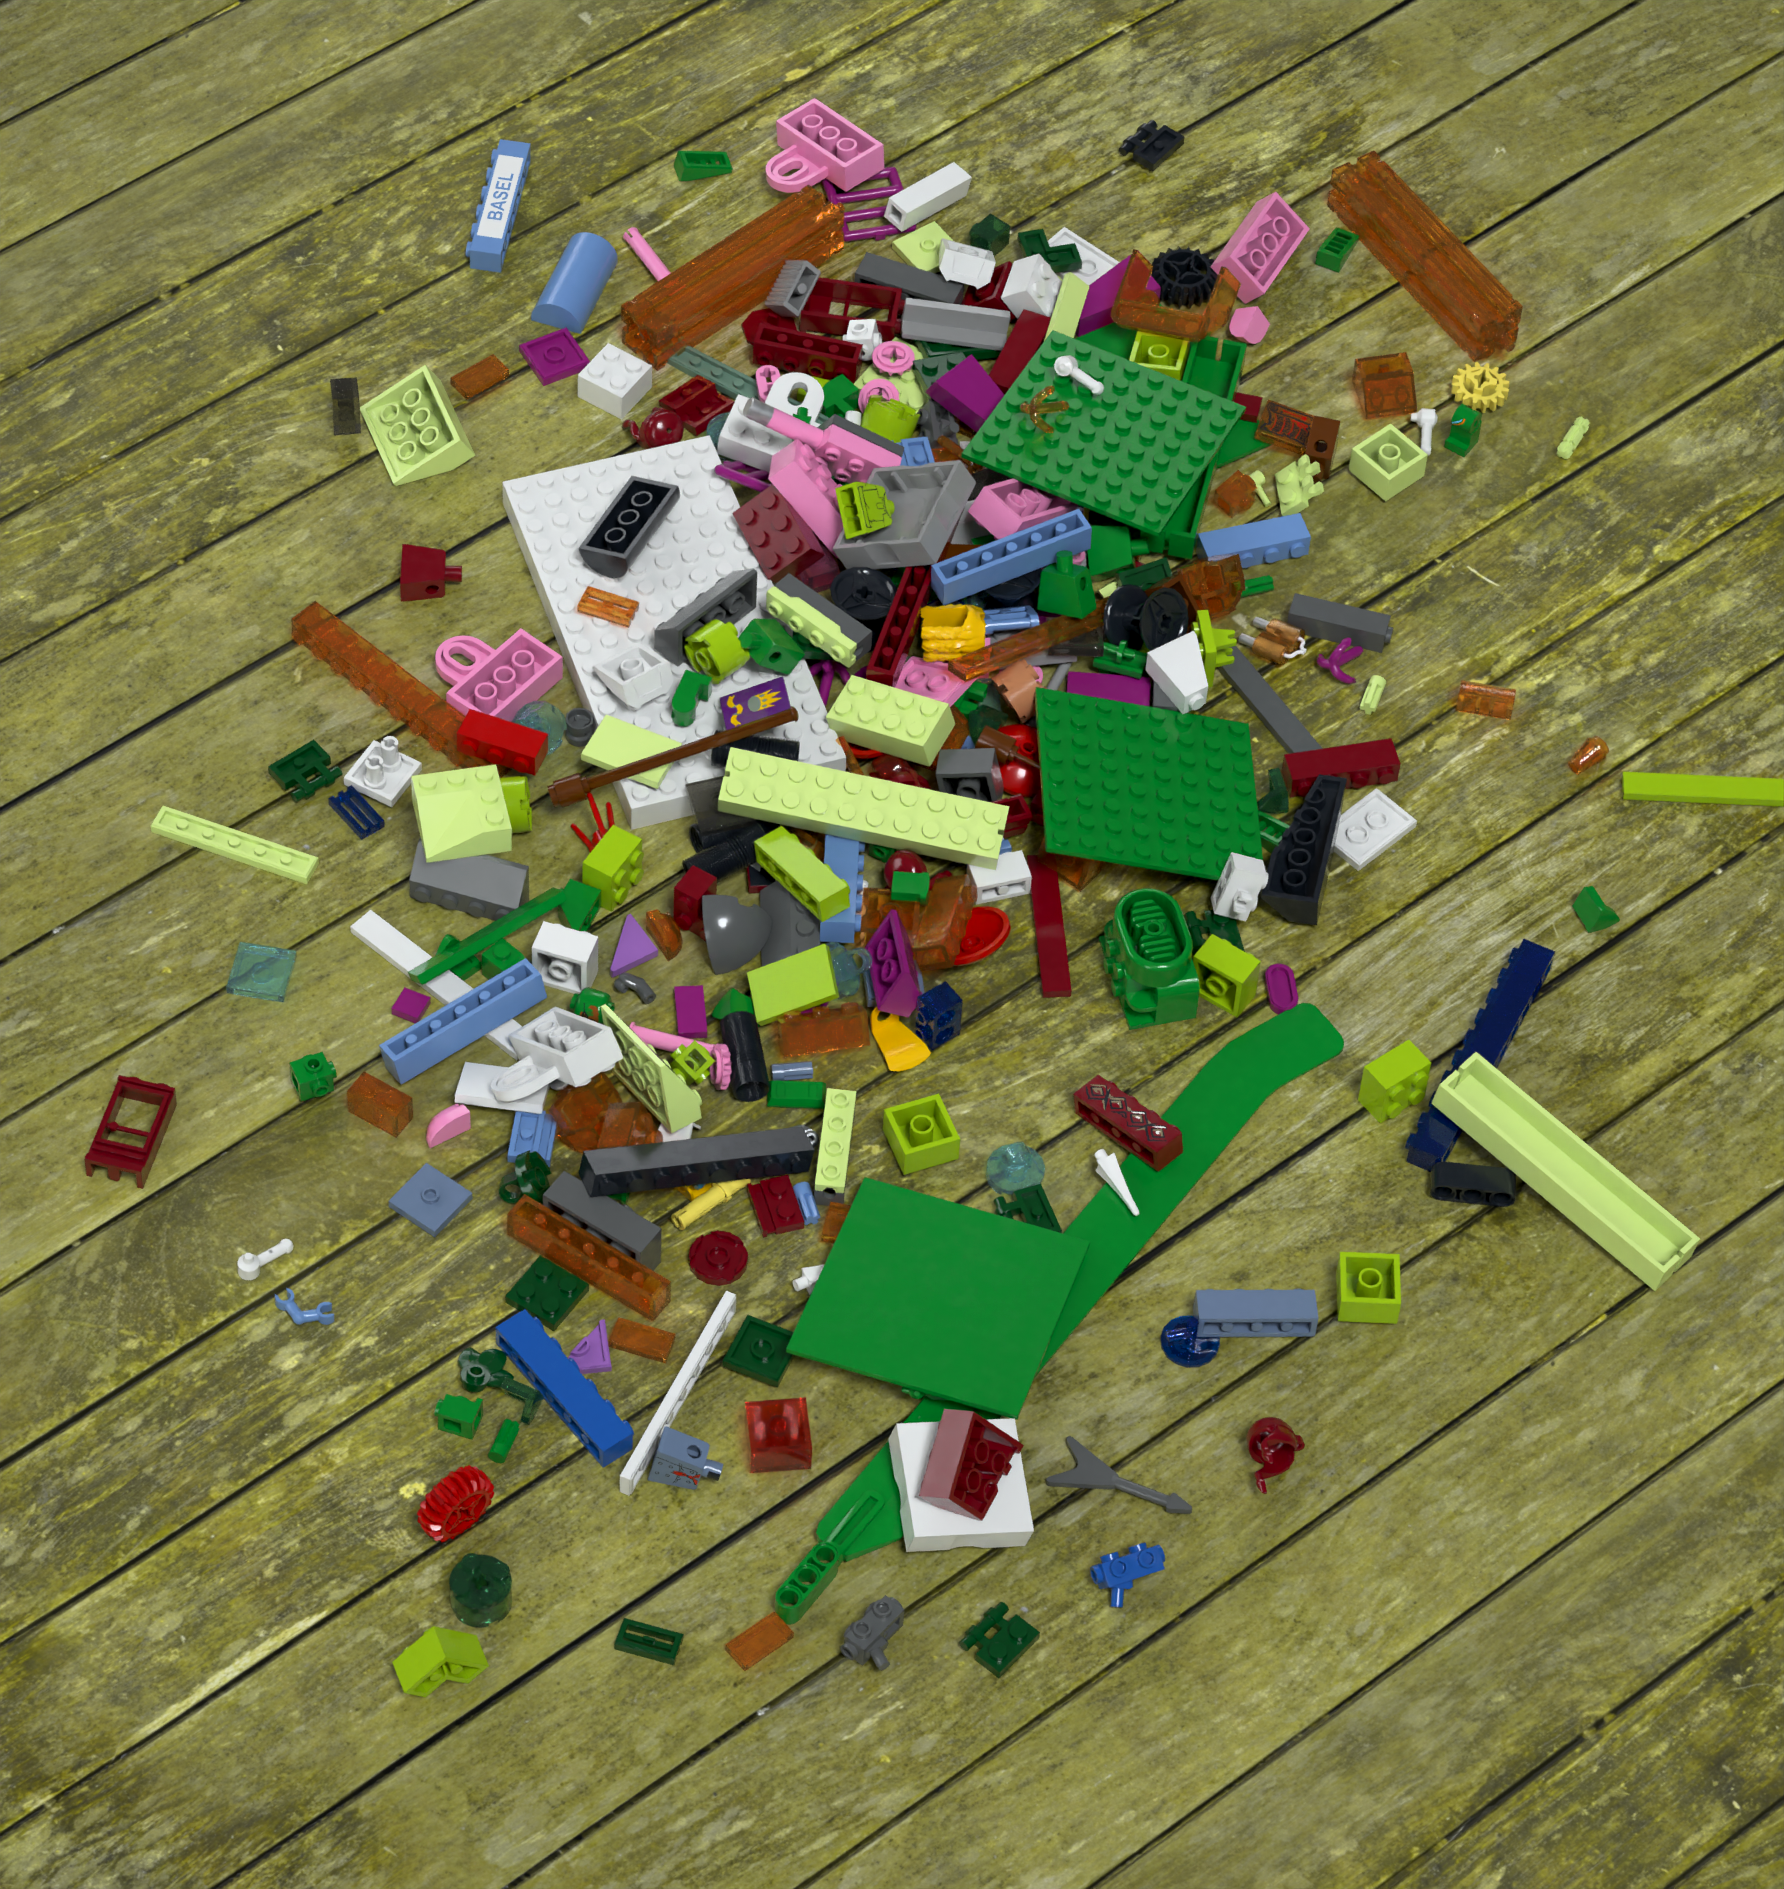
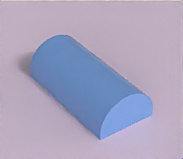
M582 232L573 235L532 311L531 320L560 329L567 327L569 331L581 334L618 263L614 247L607 240L593 233Z

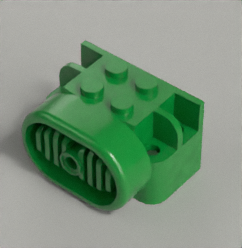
M1143 888L1127 893L1117 903L1114 918L1106 923L1104 936L1099 937V942L1105 957L1103 959L1106 974H1111L1112 977L1111 989L1113 996L1119 998L1129 1030L1196 1018L1200 986L1191 958L1193 942L1180 905L1172 896L1157 889Z

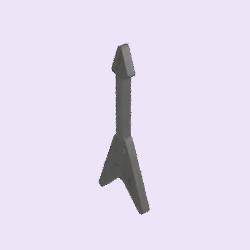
M1071 1436L1066 1438V1444L1077 1463V1467L1047 1477L1046 1485L1052 1487L1116 1488L1164 1506L1168 1513H1192V1506L1176 1493H1172L1169 1496L1119 1477L1114 1470Z

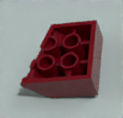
M944 1409L938 1425L933 1449L929 1456L926 1473L921 1483L919 1496L935 1507L982 1521L998 1493L997 1484L1002 1475L1007 1476L1012 1468L1009 1463L1014 1453L1019 1454L1024 1445L974 1411Z

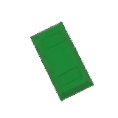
M769 1081L770 1091L767 1094V1107L825 1109L826 1083Z

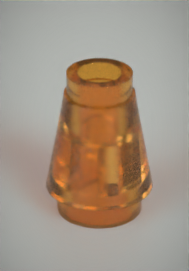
M1598 736L1587 738L1568 762V766L1575 774L1579 775L1581 772L1605 760L1606 755L1609 753V748Z

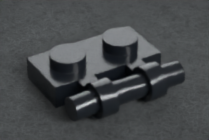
M1150 120L1147 124L1143 123L1140 125L1133 136H1128L1123 141V145L1119 148V153L1123 156H1126L1129 152L1133 153L1134 161L1154 171L1184 144L1185 137L1166 125L1157 130V123L1154 120Z

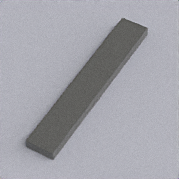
M1237 646L1229 647L1233 649L1232 655L1227 656H1234V663L1217 667V669L1285 750L1290 754L1323 749Z

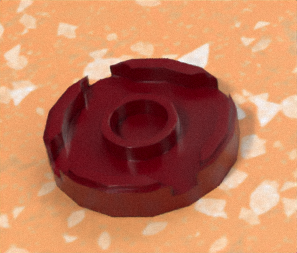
M717 1230L711 1231V1234L704 1237L701 1235L696 1238L690 1247L688 1261L690 1269L697 1279L706 1284L721 1286L733 1283L744 1274L748 1264V1252L739 1237L730 1232Z

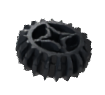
M1178 246L1176 250L1168 248L1166 253L1160 252L1158 258H1154L1149 270L1151 276L1161 287L1160 302L1167 300L1169 306L1177 304L1179 309L1182 305H1187L1190 309L1193 304L1200 307L1203 302H1209V299L1215 295L1220 280L1218 274L1211 268L1215 259H1209L1208 253L1201 254L1199 249L1195 251L1190 250L1189 246L1187 249H1181Z

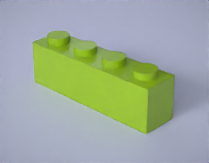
M781 826L754 841L757 863L821 922L850 907V887L844 879L838 878L830 866L826 863L823 864L810 848L807 849L803 846L795 834H790Z

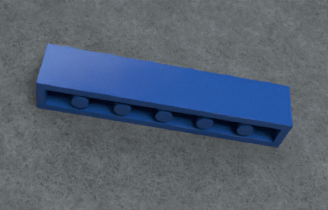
M524 1309L496 1326V1344L603 1468L633 1449L634 1431L631 1425L626 1420L622 1421L617 1416L612 1403L608 1399L604 1400L598 1394L594 1382L589 1378L585 1379L580 1373L575 1360L572 1358L568 1359L565 1356L559 1342L554 1337L550 1338L546 1334L541 1321L537 1317H532Z

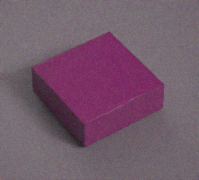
M404 987L391 1008L392 1014L416 1024L421 1020L431 1004V997Z

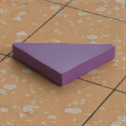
M631 914L626 917L610 968L612 978L658 956V949Z
M605 1319L600 1320L598 1326L587 1337L585 1336L570 1352L568 1359L572 1358L575 1360L581 1374L612 1371Z

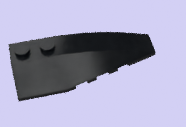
M1319 774L1306 795L1301 809H1298L1295 813L1289 829L1286 828L1278 847L1275 846L1271 853L1267 870L1268 882L1262 890L1261 898L1288 921L1317 925L1332 862L1347 778Z

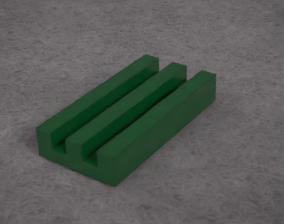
M624 1618L614 1644V1649L675 1665L676 1656L680 1651L684 1634ZM629 1630L648 1636L642 1637L635 1634L627 1633L626 1631ZM655 1638H659V1639L666 1640V1641H670V1642H674V1643H673V1645H671V1644H668V1643H664V1642L657 1641V1640H655Z

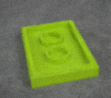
M826 944L747 972L755 1016L760 1026L839 998L830 949Z

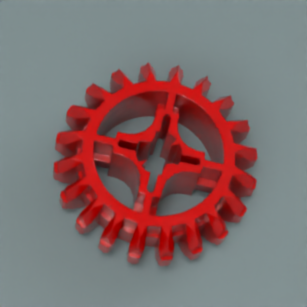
M476 1466L459 1467L455 1472H449L448 1476L444 1479L441 1478L440 1482L433 1486L431 1492L425 1495L426 1499L421 1502L420 1509L417 1512V1521L424 1532L435 1541L445 1542L449 1538L454 1539L458 1534H462L475 1522H478L479 1517L486 1513V1507L491 1505V1499L494 1496V1485L488 1476Z

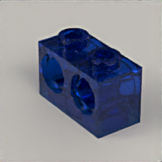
M946 981L917 997L914 1032L931 1050L960 1035L963 1000Z

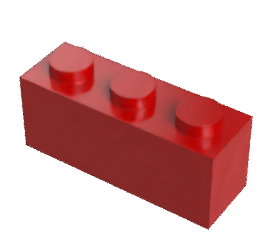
M469 709L457 731V751L535 776L548 753V733Z

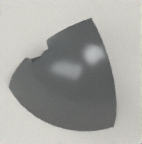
M727 895L702 896L705 938L715 975L727 973L743 966L753 959L767 942L772 929L773 921L771 917L756 904L750 907L739 904L737 897Z

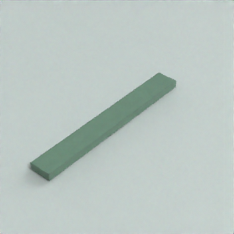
M683 342L667 357V364L693 378L697 375L715 383L716 389L719 392L735 400L738 394L759 400L755 379ZM790 397L788 399L791 405L798 406L802 404ZM820 413L816 423L822 424L829 417Z

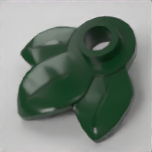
M471 1347L463 1350L458 1359V1365L462 1369L460 1380L463 1387L470 1392H480L486 1386L500 1388L511 1383L514 1376L508 1371L503 1370L507 1360L506 1354L498 1349H488L481 1354Z

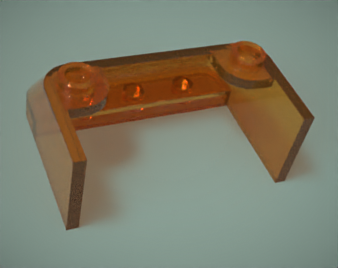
M1133 249L1111 310V318L1119 327L1190 342H1199L1226 325L1241 283L1226 267L1221 266L1207 308L1202 315L1159 306L1160 299L1154 291L1146 289L1154 266L1138 250Z

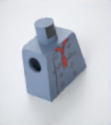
M664 1426L653 1458L648 1481L694 1490L697 1489L701 1476L719 1481L723 1463L707 1459L710 1447L707 1442Z

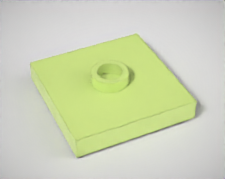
M934 221L893 241L892 249L907 265L937 273L940 271L939 252L941 239L953 240Z

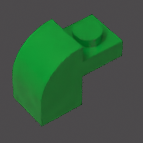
M843 374L835 377L823 386L824 401L821 414L829 418L836 414L845 419L847 411H855L854 409L858 408L859 389Z

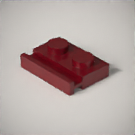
M788 1175L761 1180L759 1184H747V1193L763 1238L771 1233L777 1235L804 1229L805 1222Z

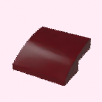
M697 375L660 399L659 405L666 410H671L678 414L683 422V428L698 436L728 416L735 401L718 393L715 383Z

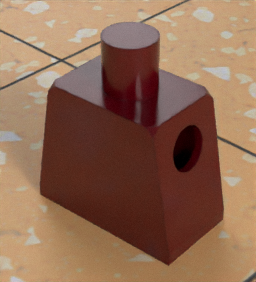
M402 544L401 602L442 598L445 596L446 582H462V566L446 565V551Z

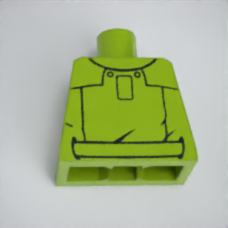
M853 482L835 488L846 539L864 535L891 525V515L895 511V506L891 500H887L886 491L883 486Z

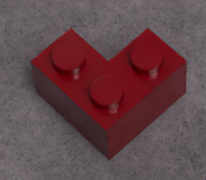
M692 865L674 887L673 922L681 929L689 930L700 936L705 942L702 896L717 894V877Z

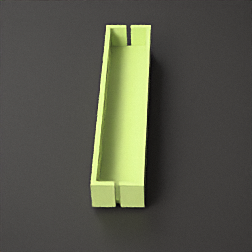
M730 747L725 776L723 777L718 798V811L899 850L908 849L917 854L996 870L1009 811V806L733 747Z
M1475 1052L1459 1066L1458 1071L1455 1070L1439 1085L1432 1101L1436 1108L1654 1291L1692 1256L1700 1241L1698 1236L1480 1054Z

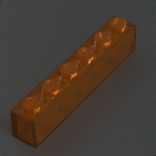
M524 1194L507 1214V1234L649 1320L654 1321L670 1303L671 1281Z

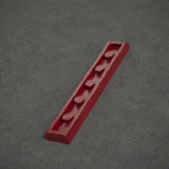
M1055 854L1027 855V865L1032 876L1030 895L1042 998L1071 997L1072 989Z

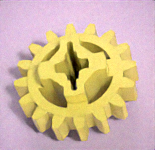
M1475 362L1474 367L1465 364L1464 370L1459 368L1457 374L1453 376L1451 394H1455L1456 402L1463 401V404L1471 406L1473 410L1480 408L1482 413H1485L1486 408H1490L1492 411H1495L1496 405L1502 407L1504 400L1508 398L1509 381L1505 380L1506 374H1498V367L1490 369L1489 363H1486L1484 367H1480L1478 362Z

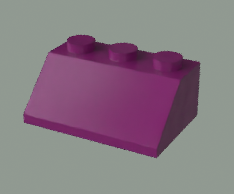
M891 909L865 946L878 1010L909 1018L914 1009L920 1005L922 992L918 983V972L915 969L913 950L910 946L908 934L897 911Z

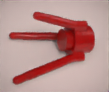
M588 793L587 798L599 830L593 833L591 842L576 824H571V828L591 853L608 830L604 827L592 793ZM607 802L606 812L610 829L612 825H615L611 803Z

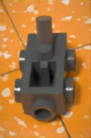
M928 400L925 406L917 412V414H920L917 424L921 426L918 437H928L934 460H947L958 448L956 433L959 431V425L956 423L951 412L938 402Z
M885 1595L882 1599L870 1604L864 1613V1617L853 1622L846 1629L844 1644L840 1647L843 1655L850 1660H856L862 1666L872 1657L879 1670L889 1667L890 1663L883 1651L889 1644L888 1640L903 1626L904 1609L900 1602L893 1597Z

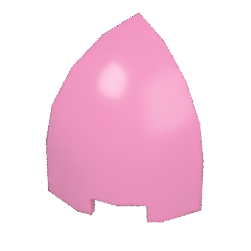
M1258 306L1238 308L1231 319L1229 329L1231 334L1241 342L1256 344L1263 339L1270 323Z
M456 1103L436 1114L427 1127L426 1141L429 1148L471 1129L470 1111L465 1105L459 1106Z

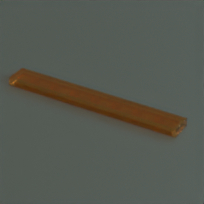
M1109 597L1096 601L1097 609L1083 619L1065 615L1059 616L948 662V671L967 682L1014 663L1017 660L1104 626V610Z

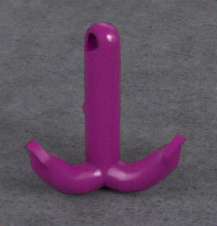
M1351 638L1343 639L1334 649L1329 659H1325L1323 654H1319L1317 657V664L1320 667L1330 669L1332 675L1337 680L1346 684L1356 683V679L1345 674L1340 669V666L1359 657L1363 652L1361 646H1355L1345 651L1351 646Z
M835 660L818 661L809 669L812 677L823 670L819 694L825 707L828 702L834 672L836 671L840 675L845 685L850 679L847 669L841 663L835 662Z

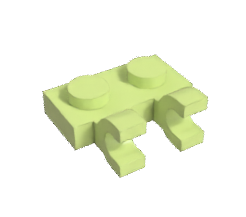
M1306 454L1299 458L1298 462L1294 461L1275 474L1281 515L1283 516L1301 512L1309 506L1308 500L1324 492L1323 484L1320 481L1314 484L1312 477L1321 472L1320 465L1316 461L1310 464L1309 456Z

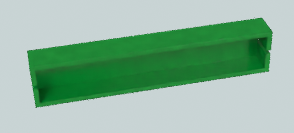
M1195 333L1182 381L1234 402L1244 368L1247 344L1224 339L1221 360L1218 361L1216 360L1219 338ZM1222 446L1160 536L1157 537L1141 530L1140 539L1148 538L1150 551L1163 553V550H1168V555L1192 560Z

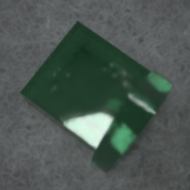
M985 704L976 710H972L969 713L968 725L973 743L976 745L986 725L996 730L1006 724L1008 714Z
M1279 768L1268 770L1270 792L1257 802L1258 809L1269 814L1289 812L1288 791Z
M505 1376L500 1388L505 1395L525 1403L521 1422L529 1425L535 1418L544 1400V1396L539 1390Z

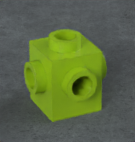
M694 1040L687 1047L681 1044L670 1055L673 1061L669 1065L676 1074H680L684 1078L687 1086L691 1085L694 1081L699 1085L710 1074L707 1069L715 1060L710 1056L705 1047Z

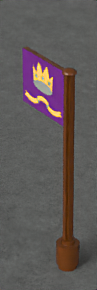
M783 676L720 697L726 731L588 778L586 776L581 777L580 773H576L553 781V784L547 787L554 807L561 806L564 808L588 799L587 793L592 792V789L792 721L797 722L799 718L798 711L790 705Z

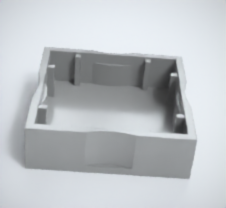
M961 460L928 463L920 466L903 465L873 468L866 483L884 487L887 500H891L895 506V511L891 515L892 523L889 526L851 539H846L843 527L833 547V551L847 569L853 567L883 569L936 564L970 497L976 481Z

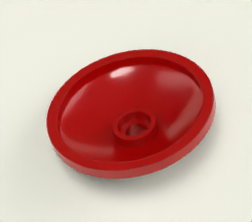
M1012 724L997 729L1017 740L1016 746L1019 747V754L1039 763L1036 728ZM1017 758L1013 762L1007 761L1005 765L999 763L1004 785L1003 791L1012 795L1021 794L1023 797H1035L1041 786L1039 769Z
M989 906L969 908L943 920L930 934L927 947L931 957L945 965L964 966L977 963L991 956L1004 944L1010 933L1011 924L1006 913L998 908Z

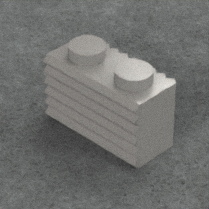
M786 260V264L781 269V274H778L779 278L776 279V283L772 287V292H769L765 305L781 317L799 318L801 310H803L821 275V271L807 260Z

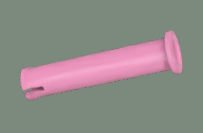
M629 228L628 231L633 237H630L625 232L623 235L624 240L631 246L659 282V288L662 291L672 289L678 282L676 274L668 270L637 228Z
M635 1022L630 1024V1028L646 1044H651L653 1048L674 1052L681 1044L687 1047L694 1041L693 1039L636 1026ZM695 1040L698 1044L705 1047L709 1053L714 1049L715 1044Z

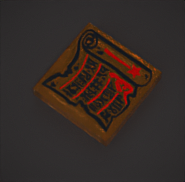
M1268 399L1254 438L1303 456L1306 452L1314 416Z

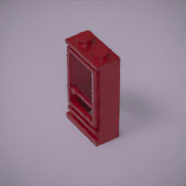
M819 277L803 310H801L800 331L807 332L809 330L843 336L847 334L850 320H864V318L847 316L849 305L889 310L887 322L876 320L878 332L882 335V341H892L896 334H901L902 319H899V315L903 314L905 300L902 299V288ZM831 302L845 304L843 316L829 314Z
M119 1075L90 1150L84 1159L86 1176L92 1177L96 1166L99 1165L108 1168V1176L114 1181L120 1180L121 1171L136 1174L137 1188L143 1189L177 1106L175 1088L164 1083L156 1084L143 1081L137 1077ZM124 1098L160 1106L150 1132L120 1126L115 1122ZM117 1130L147 1137L143 1148L107 1139L111 1131Z

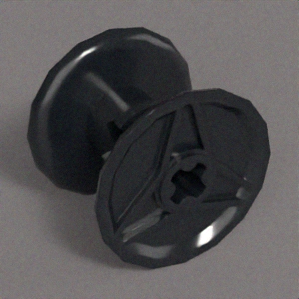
M853 567L840 572L833 579L830 587L831 597L835 606L872 631L871 650L869 651L871 652L874 651L896 595L897 587L888 576L878 570L868 567Z
M1039 568L975 593L972 600L973 605L983 610L1030 605L1038 613V596L1034 590L1040 584L1042 569Z
M1124 584L1110 595L1105 606L1103 618L1105 635L1110 644L1119 646L1121 640H1125L1128 642L1127 648L1134 650L1144 642L1150 651L1185 635L1189 621L1187 605L1182 595L1175 589L1164 587L1154 591L1148 597L1144 590L1133 584Z

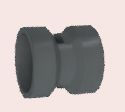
M574 708L566 714V740L573 746H586L593 736V715L585 708Z

